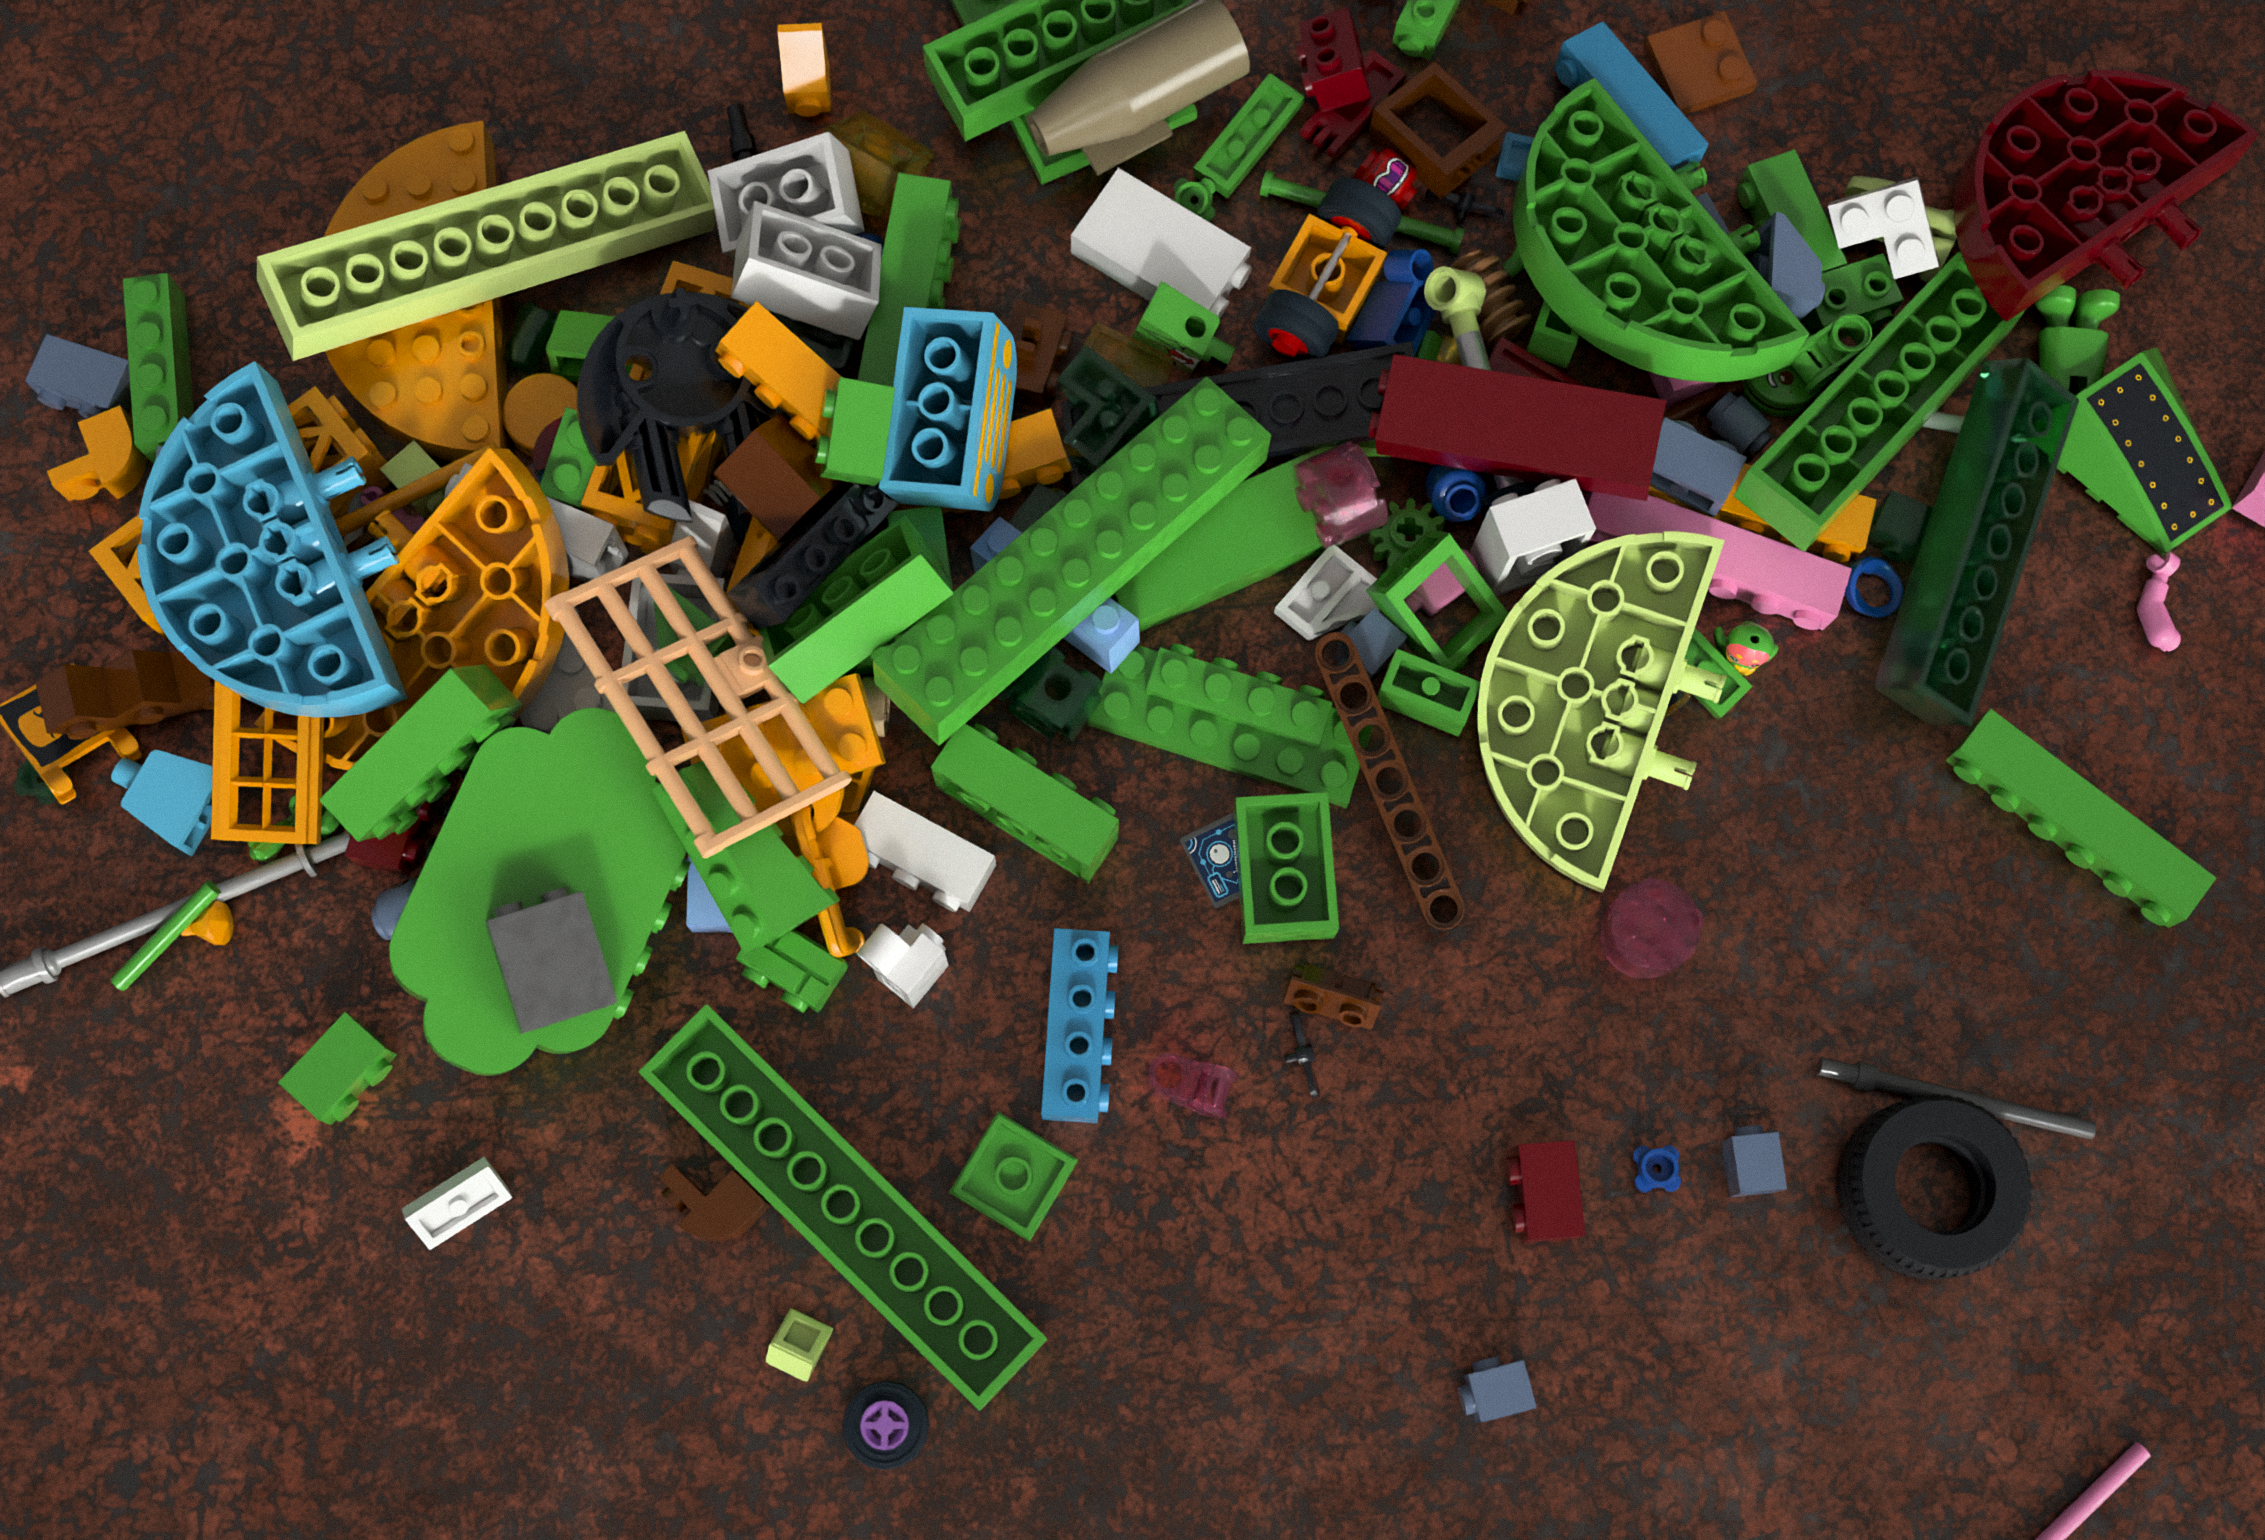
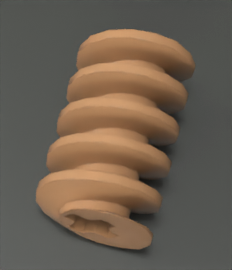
M1476 250L1459 258L1450 268L1473 272L1482 278L1485 284L1486 295L1481 306V312L1476 318L1483 341H1488L1485 349H1492L1501 336L1508 341L1517 337L1531 323L1533 318L1530 314L1517 317L1516 313L1523 308L1525 303L1522 299L1509 302L1508 298L1517 290L1515 285L1500 286L1509 274L1506 270L1492 271L1500 262L1499 256L1492 255L1485 258L1484 250Z

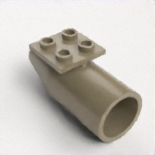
M1195 0L1093 54L1027 115L1026 120L1036 144L1046 156L1080 148L1098 176L1171 137L1172 130L1165 121V118L1247 75L1250 70V61L1244 40L1234 19L1220 0Z

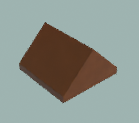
M781 413L757 427L713 473L777 541L785 536L843 483L840 480L820 477L822 464L814 462L815 449L791 427L789 421Z

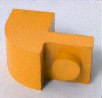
M119 405L77 422L89 454L48 470L47 473L52 486L68 501L90 498L96 495L99 489L103 487L116 499L132 491L140 482L147 464V457L134 445L132 417Z

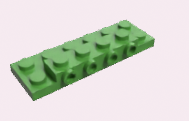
M1171 644L1170 650L1160 647L1159 651L1137 645L1112 674L1105 671L1088 726L1300 794L1328 792L1329 803L1347 808L1360 769V763L1337 709L1332 707L1333 702L1324 700L1326 696L1324 691L1308 685H1301L1299 691L1281 686L1283 680L1279 676L1263 671L1257 672L1256 677H1252L1238 672L1240 666L1224 658H1214L1213 663H1208L1196 659L1197 653L1195 650L1180 644ZM1373 725L1367 726L1360 733L1359 741L1364 750H1366Z

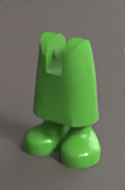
M2060 285L2035 302L2036 308L2047 323V328L2038 332V348L2042 392L2048 411H2056L2067 402L2070 380L2075 381L2074 396L2103 378L2109 334L2098 330V326L2102 320L2113 315L2120 307L2119 293L2112 290L2098 289L2087 291L2076 298V290L2074 288ZM2072 311L2075 321V327H2069V319L2072 314Z

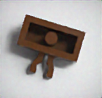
M1017 300L1008 327L1014 338L1017 355V379L1014 402L1043 410L1047 396L1055 397L1058 390L1061 371H1057L1056 368L1060 356L1068 357L1074 332L1068 331V314Z

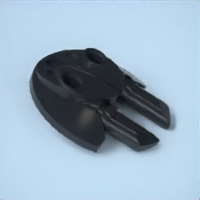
M678 288L673 293L657 295L642 300L622 311L603 328L591 345L583 362L577 387V415L586 447L597 466H612L624 449H626L628 454L632 455L643 509L652 515L673 521L693 522L677 446L681 444L680 438L690 437L693 432H695L696 436L715 430L717 439L722 440L727 459L757 427L781 413L788 421L792 419L779 407L774 410L765 405L754 393V390L757 388L743 375L740 378L733 376L721 365L716 357L715 350L721 339L749 310L734 301L701 292H685V288ZM629 364L642 366L648 375V379L643 381L632 379L627 374L625 366ZM735 497L738 515L747 512L748 510Z

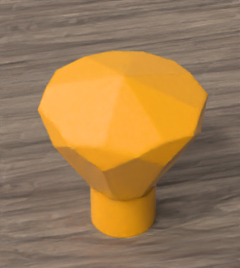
M214 901L181 935H197L213 945H226L230 941L234 929L231 910L226 903Z

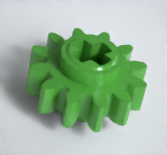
M1413 498L1407 500L1406 508L1400 510L1395 502H1390L1389 517L1377 513L1374 521L1377 529L1370 531L1369 543L1377 545L1373 551L1374 561L1387 558L1386 570L1389 569L1428 531L1447 533L1442 531L1445 517L1436 516L1431 519V503L1425 504L1419 511L1415 509ZM1405 535L1413 536V541H1405Z

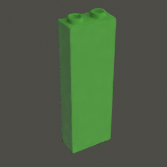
M1338 446L1316 449L1242 481L1110 598L1139 619V633L1318 556L1331 543L1338 547L1370 533L1374 516L1376 515L1374 502L1367 491H1360L1354 479L1357 477V470L1351 456L1347 452L1342 454Z

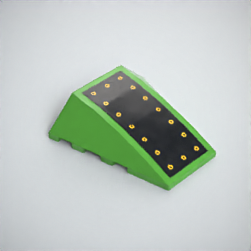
M2158 347L2142 351L2071 398L2024 434L2030 447L2033 448L2036 445L2052 458L2050 463L2063 474L2067 471L2087 487L2086 493L2097 502L2103 500L2119 513L2117 518L2162 555L2232 509L2233 505Z

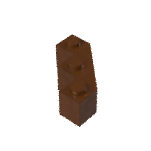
M178 649L171 653L130 650L104 667L63 664L35 682L46 732L51 734H68V738L74 740L89 738L99 732L131 725L153 724L167 717L203 709L214 710L215 680L200 671Z

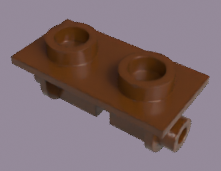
M1306 962L1304 966L1294 965L1283 1004L1296 1007L1299 1011L1307 1014H1320L1340 1020L1343 1024L1350 1027H1363L1372 1030L1382 1005L1381 1000L1384 993L1383 990L1376 989V983L1345 975L1340 989L1332 986L1336 972L1310 965V963Z

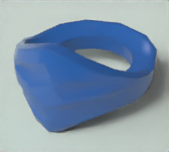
M1865 556L1850 562L1846 566L1852 568L1845 590V596L1849 604L1857 612L1878 618L1888 616L1900 607L1904 593L1902 581L1888 562L1879 557ZM1862 572L1867 575L1875 574L1883 578L1888 584L1890 598L1885 606L1873 607L1861 598L1860 592L1856 588V582Z

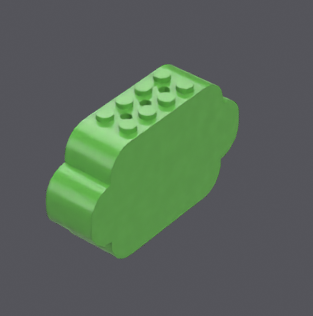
M584 708L563 717L554 726L550 735L533 728L513 727L501 730L489 737L478 749L405 905L390 941L391 969L398 984L408 994L426 1002L423 1016V1029L426 1040L438 1057L453 1066L473 1074L493 1076L516 1068L527 1060L535 1048L553 1054L573 1053L597 1041L608 1029L612 1019L616 1018L619 1020L620 1017L624 1016L634 991L626 987L632 975L638 977L639 973L642 974L653 950L652 947L645 944L651 932L657 934L658 930L661 931L672 907V904L665 902L669 890L675 892L677 887L680 888L691 862L683 859L687 851L652 792V789L660 784L655 782L657 776H651L646 768L648 761L617 713L602 708ZM569 887L571 894L583 891L618 1002L614 1005L520 1035L485 925L486 921L495 918L493 910L504 905L521 901L523 908L526 909L542 904L540 895L556 889Z

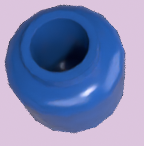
M1435 464L1427 474L1425 483L1427 497L1437 514L1445 517L1446 520L1452 522L1470 520L1478 515L1485 506L1481 504V500L1488 495L1487 484L1480 472Z

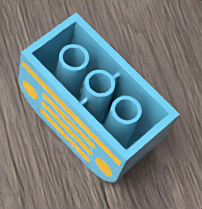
M904 307L893 383L895 392L883 477L879 483V489L899 504L991 511L998 501L1004 477L1015 396L1017 355L1012 333L994 313Z

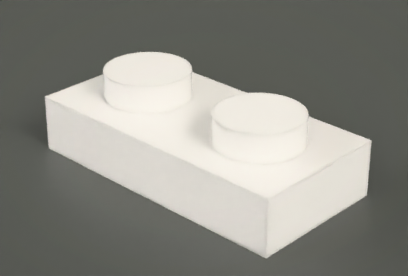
M484 1156L403 1207L402 1212L407 1223L428 1249L431 1250L510 1200L512 1196L508 1186Z

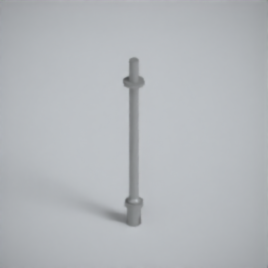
M345 831L321 841V844H313L311 846L308 844H295L296 852L216 884L221 894L214 901L224 902L301 869H304L309 876L315 877L319 874L317 863L345 852L351 834ZM192 895L56 951L46 949L43 946L32 950L31 956L0 968L1 995L9 997L15 992L42 981L46 984L58 980V975L62 968L160 928Z

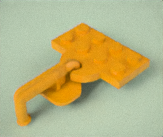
M854 673L839 678L804 704L798 703V706L841 771H847L850 775L886 763L860 674ZM773 700L750 706L746 709L748 712H751ZM728 714L701 723L708 733L730 722L731 719ZM782 714L757 725L800 792L824 780ZM681 728L685 743H687L690 740ZM740 734L716 745L736 778L756 800L754 806L759 813L783 801ZM699 754L690 758L691 765L702 761ZM844 788L775 822L784 833L780 839L796 857L804 856L815 869L811 875L824 890L830 887L834 892L835 890L860 882L869 869V856L860 829L837 816L843 801ZM838 902L817 914L828 951L832 956L837 958L856 953L865 942L863 933L855 927H845Z

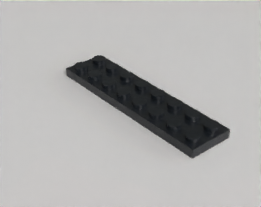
M1412 341L1208 376V378L1271 434L1267 458L1312 451L1319 448L1375 440V438H1369V427L1373 411L1381 412L1384 396L1378 395L1382 369L1391 368L1393 354L1414 357ZM1205 377L1061 402L1068 458L1072 467L1070 473L1073 488L1075 489Z

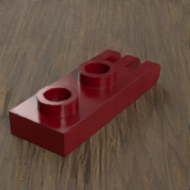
M1374 50L1364 59L1371 98L1322 113L1319 108L1300 131V136L1309 140L1318 129L1321 130L1313 141V145L1320 150L1333 139L1334 141L1326 152V155L1333 160L1344 151L1371 121V110L1377 100L1385 94L1391 96L1402 87L1406 80V73Z

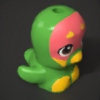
M1744 621L1741 625L1735 626L1727 637L1724 635L1721 627H1716L1713 634L1714 643L1719 649L1720 654L1743 676L1752 674L1757 667L1770 661L1776 655L1779 648L1778 645L1774 644L1773 636L1770 632L1752 621Z

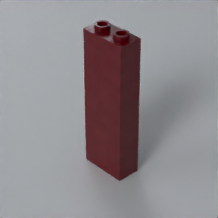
M1393 354L1391 368L1382 369L1378 387V395L1384 396L1381 412L1373 411L1369 427V438H1375L1377 454L1540 483L1553 479H1560L1561 483L1576 479L1580 490L1647 501L1667 400Z

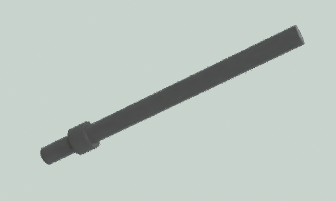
M1820 1057L1817 1064V1075L1849 1082L1852 1088L1867 1092L1879 1089L1912 1098L1921 1095H1950L1953 1098H1963L1964 1101L1969 1100L1975 1103L1976 1106L1980 1105L1985 1108V1111L1993 1113L1996 1118L2092 1140L2095 1136L2096 1123L2094 1121L1879 1071L1878 1065L1857 1061L1854 1065L1825 1057Z

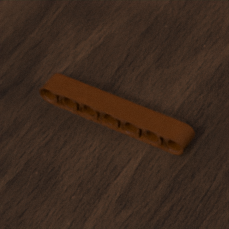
M1328 633L1320 638L1315 649L1316 661L1424 918L1436 929H1452L1461 922L1465 911L1463 898L1357 647L1351 638L1344 633ZM1332 642H1343L1349 647L1348 660L1341 666H1330L1324 659L1326 647ZM1350 684H1361L1367 690V701L1360 708H1347L1341 698L1343 690ZM1374 725L1384 731L1385 743L1379 750L1370 752L1362 748L1359 737L1364 728ZM1385 768H1396L1403 776V786L1395 794H1385L1377 785V777ZM1404 810H1413L1421 818V829L1416 835L1411 837L1402 836L1395 828V818ZM1420 853H1431L1438 859L1439 871L1433 878L1422 879L1413 871V860ZM1445 895L1454 899L1458 910L1453 919L1443 922L1434 918L1431 914L1430 906L1436 897Z

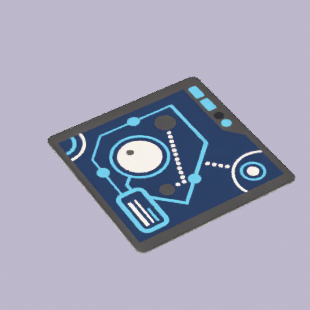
M1233 813L1180 839L1214 908L1239 898Z

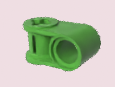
M1857 314L1843 315L1815 335L1807 337L1791 365L1806 383L1805 391L1808 394L1818 391L1833 380L1869 345L1872 338V328L1863 316ZM1845 334L1854 339L1856 346L1849 347L1844 345L1838 335Z

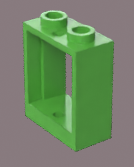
M1428 531L1365 590L1384 616L1408 636L1405 643L1415 656L1454 672L1460 670L1468 662V655L1477 646L1490 641L1496 636L1500 629L1499 625L1504 622L1509 614L1450 533ZM1445 563L1479 608L1480 612L1440 649L1405 603L1404 599L1441 564Z

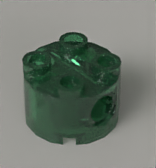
M1052 647L997 695V699L1000 702H1005L1008 698L1012 702L1007 710L1015 717L1049 739H1052L1056 732L1063 735L1060 739V744L1067 746L1074 743L1102 701V696L1098 691L1103 683L1091 672L1085 669H1080L1077 672L1063 663L1065 656L1058 649ZM1044 686L1053 688L1057 692L1059 700L1051 699L1046 694Z

